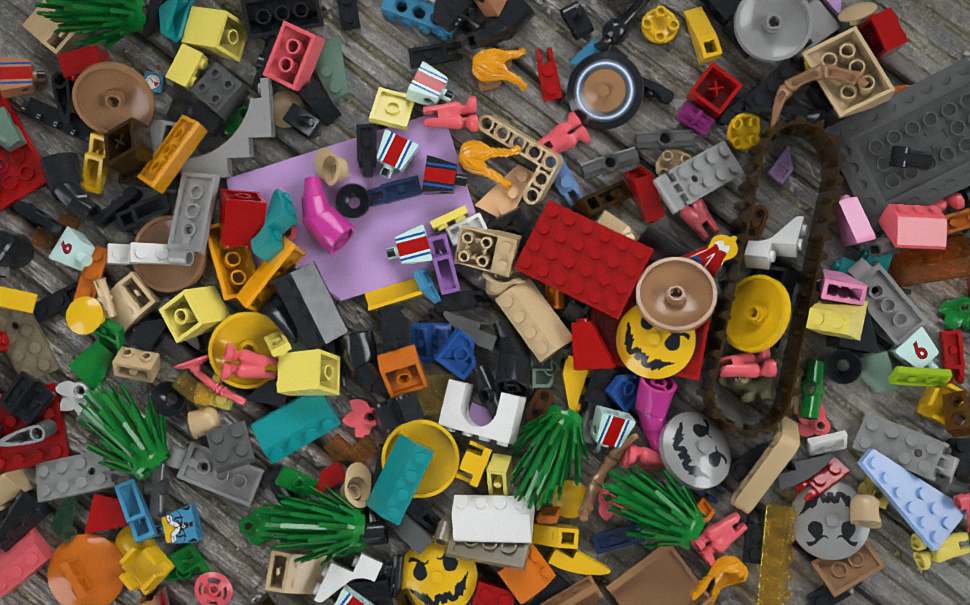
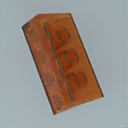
M963 234L947 236L945 249L903 248L898 254L892 256L890 262L892 276L900 288L970 276V243Z

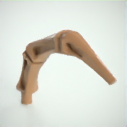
M818 64L784 80V84L779 86L774 99L770 127L777 123L783 105L792 96V92L808 82L824 78L826 80L841 81L851 86H854L856 83L862 88H865L869 82L861 77L862 71L844 69L830 64Z
M637 433L626 438L619 448L610 446L602 463L588 479V483L585 485L583 501L578 509L581 521L585 522L588 520V515L593 511L594 500L601 491V484L604 483L608 471L617 464L618 459H621L624 450L638 438Z

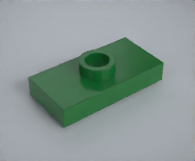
M284 465L275 483L309 498L311 493L303 490L302 486L309 488L308 485L315 488L318 480Z

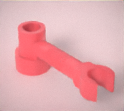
M970 492L966 494L960 493L953 496V501L960 511L966 509V531L970 532Z

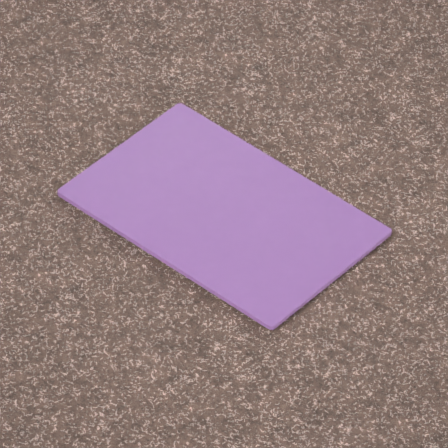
M426 115L410 120L406 131L392 127L385 128L418 144L420 148L403 173L394 170L390 179L380 175L383 164H380L378 161L376 163L377 167L372 168V178H365L363 176V168H359L357 162V137L326 147L335 155L347 161L348 171L351 174L350 177L345 178L342 182L335 183L333 186H329L322 179L323 193L326 195L329 206H333L338 211L335 204L336 194L341 187L350 183L359 184L366 190L379 187L381 184L418 175L422 190L427 155L457 164V174H463L449 128L424 127L425 119L437 118L438 115ZM385 129L376 131L377 155ZM318 150L230 177L226 181L228 189L260 192L267 202L265 218L272 194L277 188L291 195L297 217V222L294 224L297 229V236L292 242L306 252L297 266L302 267L315 261L329 291L336 295L340 301L414 278L413 272L416 270L428 269L429 273L434 272L433 262L402 265L400 257L389 260L386 249L397 246L396 236L420 225H424L426 235L439 233L438 229L433 230L430 221L464 205L468 211L466 218L476 214L467 184L466 187L455 185L454 194H423L389 204L369 207L367 213L360 218L345 217L355 227V231L345 246L331 255L320 245L302 222L301 197L304 192V179L307 177H319L314 167V159ZM382 192L370 195L371 201L384 198ZM356 197L351 198L349 201L351 208H357L360 205V200ZM454 221L448 224L449 227L456 224V222ZM287 230L285 232V236H289L291 234L290 230ZM447 235L454 262L457 245L453 247ZM250 249L257 270L264 260L253 254L252 249ZM277 290L274 294H276L280 299H282Z

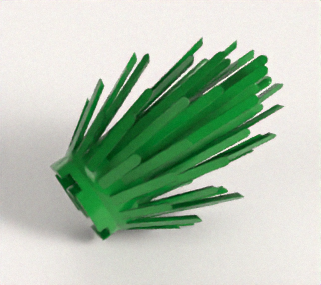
M45 0L46 3H35V6L39 8L56 9L55 11L48 12L37 11L38 15L50 18L52 22L64 23L57 26L66 27V29H56L53 33L76 32L80 35L111 29L76 41L74 45L90 41L91 47L106 40L105 45H108L105 50H107L128 34L135 33L136 31L140 32L146 21V16L143 15L142 6H145L143 0Z
M109 380L108 385L113 391L112 393L107 391L98 382V386L95 387V390L98 392L97 394L93 390L84 391L86 395H83L90 407H85L82 403L78 404L83 408V413L108 437L91 423L85 422L81 418L78 420L101 439L100 443L108 449H101L89 442L85 443V445L89 446L86 449L112 462L100 461L98 464L132 474L138 481H141L142 478L145 479L160 468L165 459L168 461L172 457V454L167 449L165 416L162 418L160 414L157 420L155 407H153L151 397L149 396L148 409L145 408L144 410L146 417L143 418L130 393L128 394L122 384L120 388L130 407L122 396L118 395Z
M559 405L549 406L545 414L522 426L526 429L519 432L517 437L523 436L510 446L514 447L524 441L510 455L513 458L537 435L510 475L514 476L510 481V485H512L522 469L526 468L517 483L520 486L514 495V499L518 497L517 502L520 501L523 494L525 495V501H528L531 497L527 506L528 509H532L537 495H539L536 503L537 510H540L542 503H546L547 498V503L551 504L557 485L558 499L560 501L567 466L568 477L570 478L573 459H575V484L579 485V475L581 476V468L583 467L581 448L586 459L589 460L582 433L583 418L569 408L565 411L558 409Z
M636 463L634 465L641 472V475L632 468H629V471H627L620 465L619 469L625 472L627 477L613 470L608 472L610 478L617 483H603L601 486L617 498H611L605 494L601 496L626 508L621 509L608 504V507L612 508L608 511L637 522L636 526L645 528L641 531L625 529L626 536L661 541L646 544L644 547L681 546L686 550L691 548L688 544L692 539L696 541L705 525L702 519L706 518L707 515L699 511L689 488L682 485L680 489L672 476L662 467L660 471L671 486L662 480L661 483L664 486L662 487Z
M308 485L309 488L302 486V489L318 497L319 501L312 498H307L308 501L277 494L278 497L285 498V500L280 501L284 505L265 503L266 506H270L276 511L260 510V513H257L256 516L260 520L267 522L265 525H259L255 531L277 535L261 537L259 540H279V543H284L276 544L270 550L305 547L302 548V551L314 549L313 553L296 558L294 562L301 561V563L332 553L321 562L320 566H322L350 547L359 548L362 542L358 541L360 534L364 535L365 514H361L363 508L353 507L336 491L333 492L327 486H325V490L336 499Z

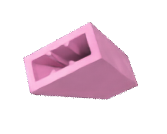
M849 195L841 196L840 201L833 204L832 207L834 215H836V223L842 246L848 247L876 239L857 196L852 198Z
M822 269L824 277L820 279L818 287L821 299L863 306L868 287L866 284L843 272Z

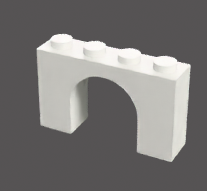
M449 379L438 422L439 425L445 426V429L451 432L460 430L462 431L461 434L473 437V434L478 435L479 440L490 442L493 439L497 441V445L505 447L516 442L525 406V397L501 392L496 416L489 424L481 427L471 419L469 414V402L474 384Z

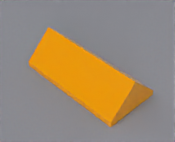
M182 115L153 154V159L148 161L137 178L163 194L208 131L198 121Z
M219 223L211 224L207 244L224 301L238 300L236 295L256 271L251 251L244 248V246L227 248L222 245L219 240Z
M284 235L282 237L284 249L269 262L263 261L236 295V298L247 309L260 312L262 310L260 307L277 291L273 281L286 274L287 270L293 264L297 265L306 254L303 249Z

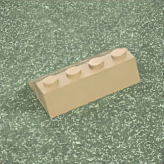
M856 26L802 52V56L809 68L815 67L818 64H830L844 69L862 71L861 77L869 82L865 88H862L856 83L854 86L837 80H826L824 78L817 80L839 118L874 108L890 100L895 92V88Z

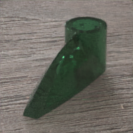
M77 495L62 499L50 526V535L65 543L71 542L77 534V529L75 526H72L76 512Z

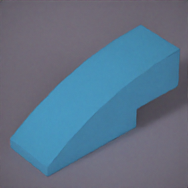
M132 478L114 486L124 517L130 525L135 542L140 544L158 536L149 509L135 479Z

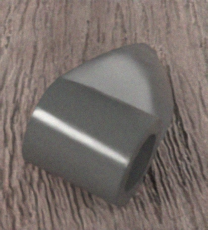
M45 419L35 425L20 429L1 438L0 447L40 442L54 435L57 432V425L53 420Z

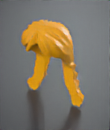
M519 47L518 50L509 51L496 48L480 50L473 57L472 73L483 82L507 80L517 85L524 92L527 89V83L515 73L508 71L505 62L525 55L526 49Z
M470 140L461 146L458 162L465 171L488 177L500 183L507 190L511 189L512 183L495 170L488 168L485 161L489 158L517 155L521 153V147L515 145L510 149L494 148L481 141Z
M725 555L718 558L707 573V576H704L699 581L696 589L691 591L690 596L692 600H696L704 593L710 581L714 578V584L709 591V595L713 598L710 603L714 605L722 588L746 581L748 577L747 567L735 556Z

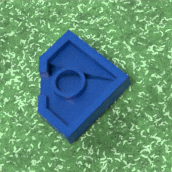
M457 327L433 358L462 380H465L476 366L473 349L474 339Z
M634 372L617 375L605 389L620 411L627 413L636 403L640 376Z

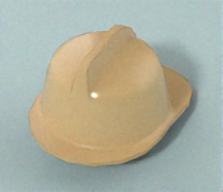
M326 147L320 148L317 151L314 159L316 173L329 186L342 182L345 178L351 176L348 171L347 161L344 158L335 155Z
M487 271L482 272V276L486 279L485 291L490 295L500 296L513 287L514 284L523 283L527 280L525 274L516 271L509 277Z
M355 462L347 468L345 482L341 486L340 495L352 506L363 508L367 506L365 504L370 496L371 473L366 465L361 462Z

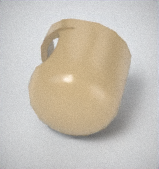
M212 407L188 412V424L194 440L205 436L206 431L217 429L221 426L219 413Z
M869 494L855 495L850 501V523L870 529L881 528L882 520L879 516L880 503L878 499ZM862 520H869L874 522H864Z

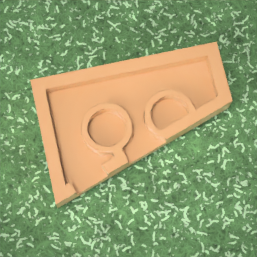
M518 164L504 177L512 183L511 189L506 190L498 183L475 204V207L496 218L517 208L534 172Z

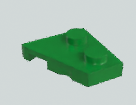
M105 318L104 323L92 332L106 346L111 344L117 350V353L122 346L125 347L124 327Z

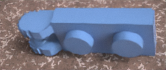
M554 157L549 160L551 167L556 165ZM563 159V165L554 180V184L561 197L563 196L567 205L571 208L574 203L568 193L574 191L577 200L581 199L583 195Z

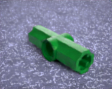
M806 361L804 381L800 386L802 393L800 418L818 420L820 400L824 395L822 382L825 363L823 361ZM815 386V390L810 394V389Z

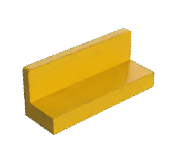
M415 278L364 293L368 304L367 308L370 312L425 295L420 291Z

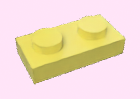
M464 205L430 221L434 231L437 229L439 232L449 227L448 224L454 221L458 223L466 219L468 211Z
M281 329L263 337L273 357L283 356L292 349Z

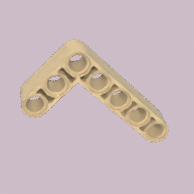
M481 116L478 120L479 129L505 146L513 148L515 145H518L517 141L519 138L523 139L524 144L519 154L538 165L523 193V199L530 205L542 202L563 165L562 156L496 116ZM488 119H490L492 122V125L489 129L486 126V122ZM504 128L508 131L506 138H503L502 136V130ZM536 147L540 150L537 158L533 154V150ZM551 157H554L556 160L554 167H551L549 164ZM541 174H544L547 178L545 184H542L540 181ZM533 190L537 193L536 200H533L531 198V192Z
M786 416L778 423L779 430L775 433L771 432L772 442L731 497L730 504L747 514L753 510L800 446L798 424Z

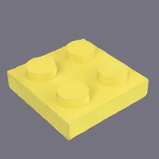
M379 87L369 116V122L406 131L415 102L407 100V94Z

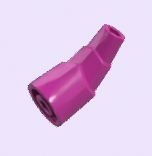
M307 177L304 179V192L301 197L302 222L329 254H335L350 240L355 227L333 206H329L326 195L323 193L322 179L319 177Z
M640 376L635 409L638 411L641 428L653 451L659 450L660 434L667 423L666 414L677 388V383L672 377L649 379Z

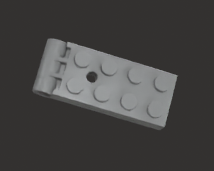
M724 140L660 175L652 182L673 215L737 178L744 171Z

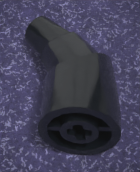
M507 0L499 16L488 17L479 27L466 34V44L470 49L474 50L511 40L535 16V12L525 0Z
M63 152L41 158L40 164L50 192L55 200L63 203L75 214H80L90 221L97 219L101 213V207L90 199L89 193L83 186L84 179L78 154Z
M0 230V264L14 269L28 265L34 254L32 241L24 234Z
M507 317L493 324L499 341L498 349L500 355L493 387L499 394L503 392L525 397L530 393L531 357L527 353L521 336L518 335Z
M373 330L355 332L338 337L339 350L349 378L354 379L370 393L374 392L389 400L390 395L379 370L378 352Z

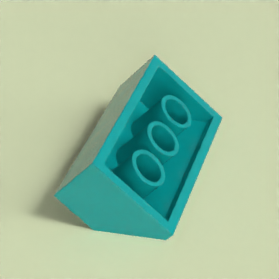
M299 396L252 423L251 428L263 452L274 464L338 427L341 423L338 412L326 396Z
M400 433L365 505L380 517L399 526L435 450Z

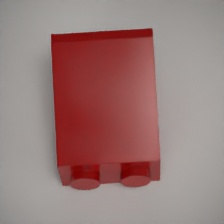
M220 189L219 240L222 245L227 248L244 246V248L252 249L251 240L260 232L265 221L267 202L260 192Z

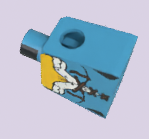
M196 502L162 516V524L155 525L158 532L156 537L165 535L167 544L194 543L204 538Z

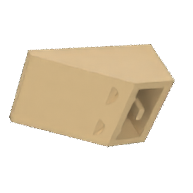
M37 7L22 26L56 55L76 50L79 45H74V43L85 39L90 34L79 35L76 32L53 33L56 29H66V27L57 26L64 23L52 22L50 18L38 15L37 11L48 12L55 11L56 9Z
M461 225L454 263L509 277L514 272L513 267L516 263L522 236L505 231Z
M130 272L110 290V294L112 293L114 297L112 301L117 315L107 319L123 326L125 334L158 308L162 300L152 288L141 280L136 272Z
M298 549L272 550L265 590L289 594H313L317 582L321 583L324 576L321 573L325 565H329L331 560L320 566L321 562L329 555L301 563V561L294 562V560L313 552Z

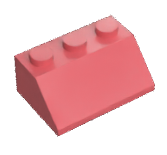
M283 21L263 75L301 92L308 86L326 39Z
M888 204L877 221L895 248H946L947 219L937 206Z
M35 527L7 552L0 551V598L13 592L52 558L53 549Z

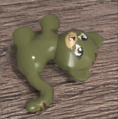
M770 352V359L776 360L778 355ZM761 375L755 379L749 377H720L718 379L721 386L728 387L733 391L744 392V394L740 395V404L755 401V396L758 401L774 397L773 377Z

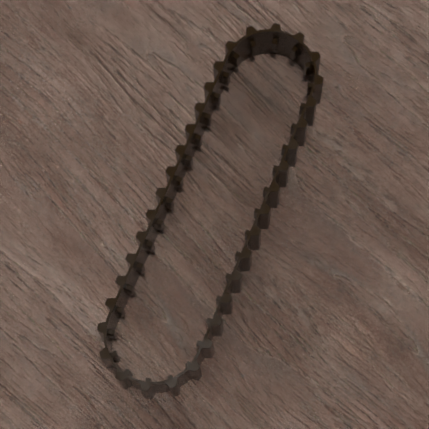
M796 116L786 125L780 122L776 123L761 135L762 138L749 148L750 162L742 167L744 174L747 176L746 180L738 186V190L743 193L742 199L734 205V209L739 211L738 218L730 223V227L735 230L734 236L737 237L738 251L733 258L723 262L727 269L725 275L720 276L718 282L723 287L721 294L717 295L718 311L713 313L711 317L715 324L713 331L708 332L707 338L711 340L709 350H706L704 354L707 362L705 369L701 371V377H703L702 388L696 390V395L702 397L705 405L702 411L703 415L716 420L719 429L731 434H735L738 431L739 435L757 438L759 432L762 431L777 432L779 430L778 423L784 416H792L794 412L790 408L792 397L799 396L800 390L794 386L796 377L803 376L804 373L799 368L800 358L807 357L808 351L803 348L804 339L812 335V332L806 328L809 310L813 299L820 297V293L815 290L817 280L824 277V273L819 271L821 261L828 258V254L823 251L825 242L832 239V235L827 232L829 223L836 220V215L831 213L833 204L840 201V196L835 191L836 186L844 182V177L839 172L840 164L846 162V156L840 154L837 146L840 140L839 136H831L823 129L824 122L820 120L813 124L804 122L802 116ZM784 134L787 136L794 135L810 143L820 157L822 177L819 184L818 197L815 203V211L803 268L800 274L799 287L796 293V301L792 312V320L788 331V339L784 350L774 403L768 414L764 418L759 419V422L753 425L745 423L743 427L733 426L735 422L725 419L720 413L721 409L716 405L714 396L716 395V391H714L715 381L719 375L717 373L720 358L723 356L721 353L724 339L727 337L728 321L731 319L730 311L732 302L735 300L734 293L736 283L739 281L738 274L740 265L743 262L742 255L744 246L747 243L748 227L752 221L750 218L753 206H755L754 199L757 187H759L760 171L764 165L762 164L764 153L769 148L767 144L770 139L774 141Z

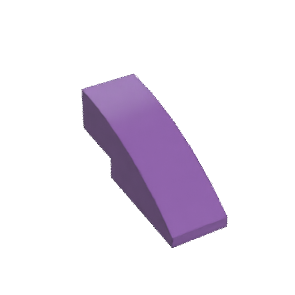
M446 231L427 235L441 294L460 291Z

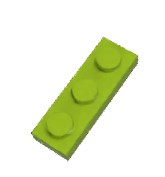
M896 366L887 379L889 384L944 388L953 377L951 370Z

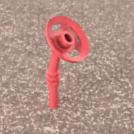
M208 354L173 366L175 369H190V372H193L194 376L208 386L212 393H216L220 397L224 396L242 406L245 405L246 398L228 390L227 386L224 387L219 382L215 383L200 370L202 369L201 365L209 359Z
M207 572L196 580L194 593L202 605H227L233 596V588L230 581L224 575L217 572ZM208 579H216L220 581V583L218 585L215 583H208ZM200 583L203 585V586L201 587V590H200L201 595L199 594V585H200ZM223 588L226 589V598H225V600L222 599L223 596H224V589H223Z

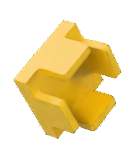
M947 383L944 388L926 387L914 412L946 428L942 394L957 392L962 389L951 383Z
M470 439L469 444L482 449V452L468 447L459 468L472 474V476L457 471L455 477L477 487L491 455L492 447Z
M151 538L144 541L141 546L131 548L119 561L125 571L119 578L130 591L140 589L147 596L154 591L175 566Z

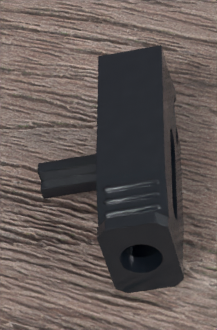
M404 305L377 310L378 314H382L380 330L384 353L411 345L407 321L401 311L405 310Z

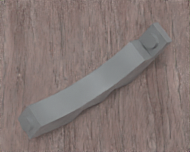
M260 78L258 93L261 95V98H251L245 118L236 132L223 145L212 152L188 159L180 169V175H182V172L217 174L220 178L233 177L231 158L254 157L253 138L275 137L272 79Z

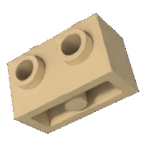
M124 346L120 348L112 362L114 376L153 383L161 368L159 353Z

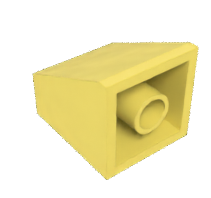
M192 6L181 42L200 52L240 62L248 35L245 23L228 11Z
M215 286L185 289L159 309L176 343L213 331L222 320L231 315Z
M821 299L810 308L806 328L819 334L860 341L868 301H864L862 306Z
M321 349L289 352L279 356L277 363V393L287 396L339 395L340 356Z

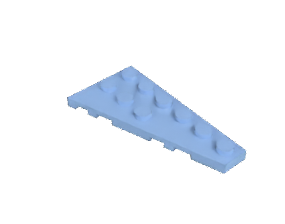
M868 449L857 462L931 551L939 549L966 514V509L960 511L951 498L874 449Z

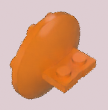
M83 533L73 536L57 547L49 561L47 579L50 590L62 605H109L120 595L125 585L119 578L122 573H125L122 568L123 565L119 562L123 556L116 544L103 535Z

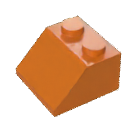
M415 344L377 355L379 370L391 398L428 387Z
M531 544L524 571L502 567L497 572L521 605L544 589L556 576L534 544Z

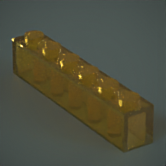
M769 502L766 505L757 605H786L789 602L790 590H788V582H791L792 579L790 562H793L794 551L791 549L792 542L794 543L796 538V531L793 528L798 517L795 505Z

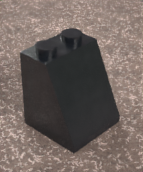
M868 306L860 341L828 335L826 347L848 349L862 354H878L879 348Z

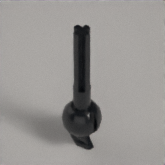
M636 0L619 19L614 18L607 21L602 28L603 38L594 44V47L601 52L609 50L610 45H620L628 36L627 26L650 0Z

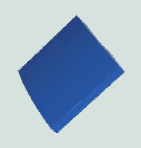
M417 323L410 325L412 345L415 344L420 361L425 363L433 362L435 354L452 334L451 324Z

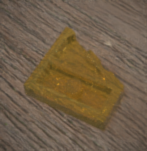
M453 373L425 376L428 387L418 389L419 403L424 415L440 413L448 381L453 378Z

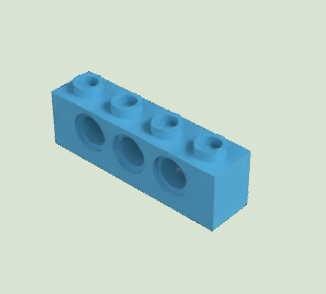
M384 0L382 3L381 11L386 19L401 21L403 25L417 27L426 34H436L442 40H453L457 30L455 28L449 33L440 25H434L432 18L435 4L425 0ZM404 6L407 8L405 12L398 11L400 7ZM418 13L425 14L422 19L415 17Z

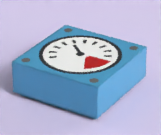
M145 71L144 78L150 85L153 93L162 94L166 79L165 75Z

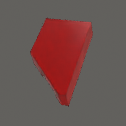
M336 461L320 472L317 485L319 491L324 493L327 491L325 486L332 488L345 479L346 473L339 461Z

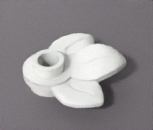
M64 381L55 388L57 393L63 395L60 411L75 409V412L79 415L83 408L78 403H82L84 406L87 403L83 397L86 394H81L80 389L82 387L88 391L92 389L83 381L77 383Z

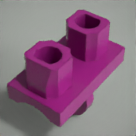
M687 101L675 117V119L703 137L715 121L705 114L703 110H699Z

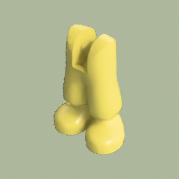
M916 533L912 534L911 546L914 550H917L913 552V557L919 569L928 570L931 566V561L940 563L970 553V546H959V542L969 540L968 533H950L937 551H931L930 549L921 551L927 548L926 544Z

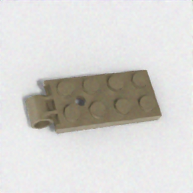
M0 308V331H6L9 337L10 350L6 352L17 374L19 375L21 371H25L38 380L61 369L34 313ZM14 322H17L19 324V327L17 329L13 328Z
M447 521L438 522L433 541L439 545H448L445 552L447 557L522 571L525 570L531 543L475 542L470 544L466 541H454L453 525Z

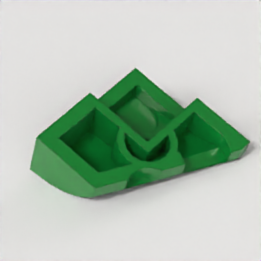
M96 340L68 367L92 390H95L98 382L102 384L104 377L107 376L109 364L113 361L115 353L109 346L103 344L101 340Z
M185 543L166 555L175 566L165 577L167 582L177 581L178 579H192L194 575L211 572L205 560L192 543Z

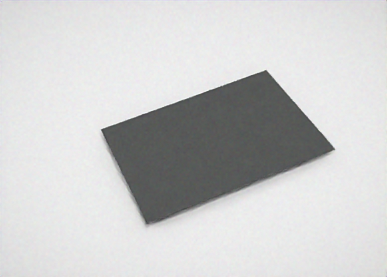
M967 57L893 94L890 100L874 108L855 113L824 129L831 136L838 135L840 138L837 146L840 154L846 156V162L840 164V169L854 197L857 196L873 232L882 229L877 221L888 204L929 206L970 186V61ZM892 146H904L911 148V150L932 153V165L929 170L888 166Z

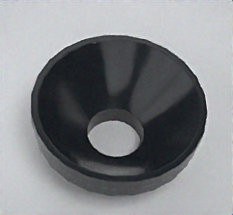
M356 183L344 185L339 189L335 197L338 211L347 218L355 219L362 217L369 210L371 203L368 191ZM353 197L360 200V205L357 208L349 206V201Z
M838 349L827 357L825 372L832 381L838 384H849L860 376L862 362L853 351ZM847 360L849 368L844 371L840 370L837 367L838 361Z
M165 381L153 389L151 400L158 414L173 416L184 409L187 403V394L185 389L177 382ZM171 392L177 395V401L174 404L169 403L167 400V396Z

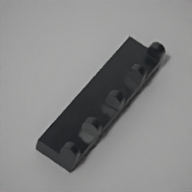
M30 97L27 106H22L20 109V113L86 143L90 141V133L95 132L82 119L71 115L70 125H63L57 108Z

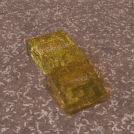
M185 371L171 386L202 411L216 396Z

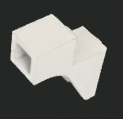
M795 217L769 239L761 241L749 240L744 253L746 267L769 270L771 262L775 261L776 256L797 258L799 250L803 249V236H807L808 225H805L804 217Z
M108 243L106 264H170L168 262L169 251L167 250V244Z
M363 552L359 556L355 555L351 564L354 567L353 570L331 560L329 565H325L321 573L324 576L322 582H317L313 590V594H315L314 600L323 602L346 583L356 578H365L375 582L383 562Z

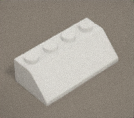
M454 495L452 507L453 540L466 542L532 543L535 505H533L532 509H528L527 506L531 497L528 501H525V496H522V499L517 502L518 497L514 499V496Z

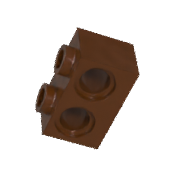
M967 390L942 394L946 431L953 437L970 435V393Z

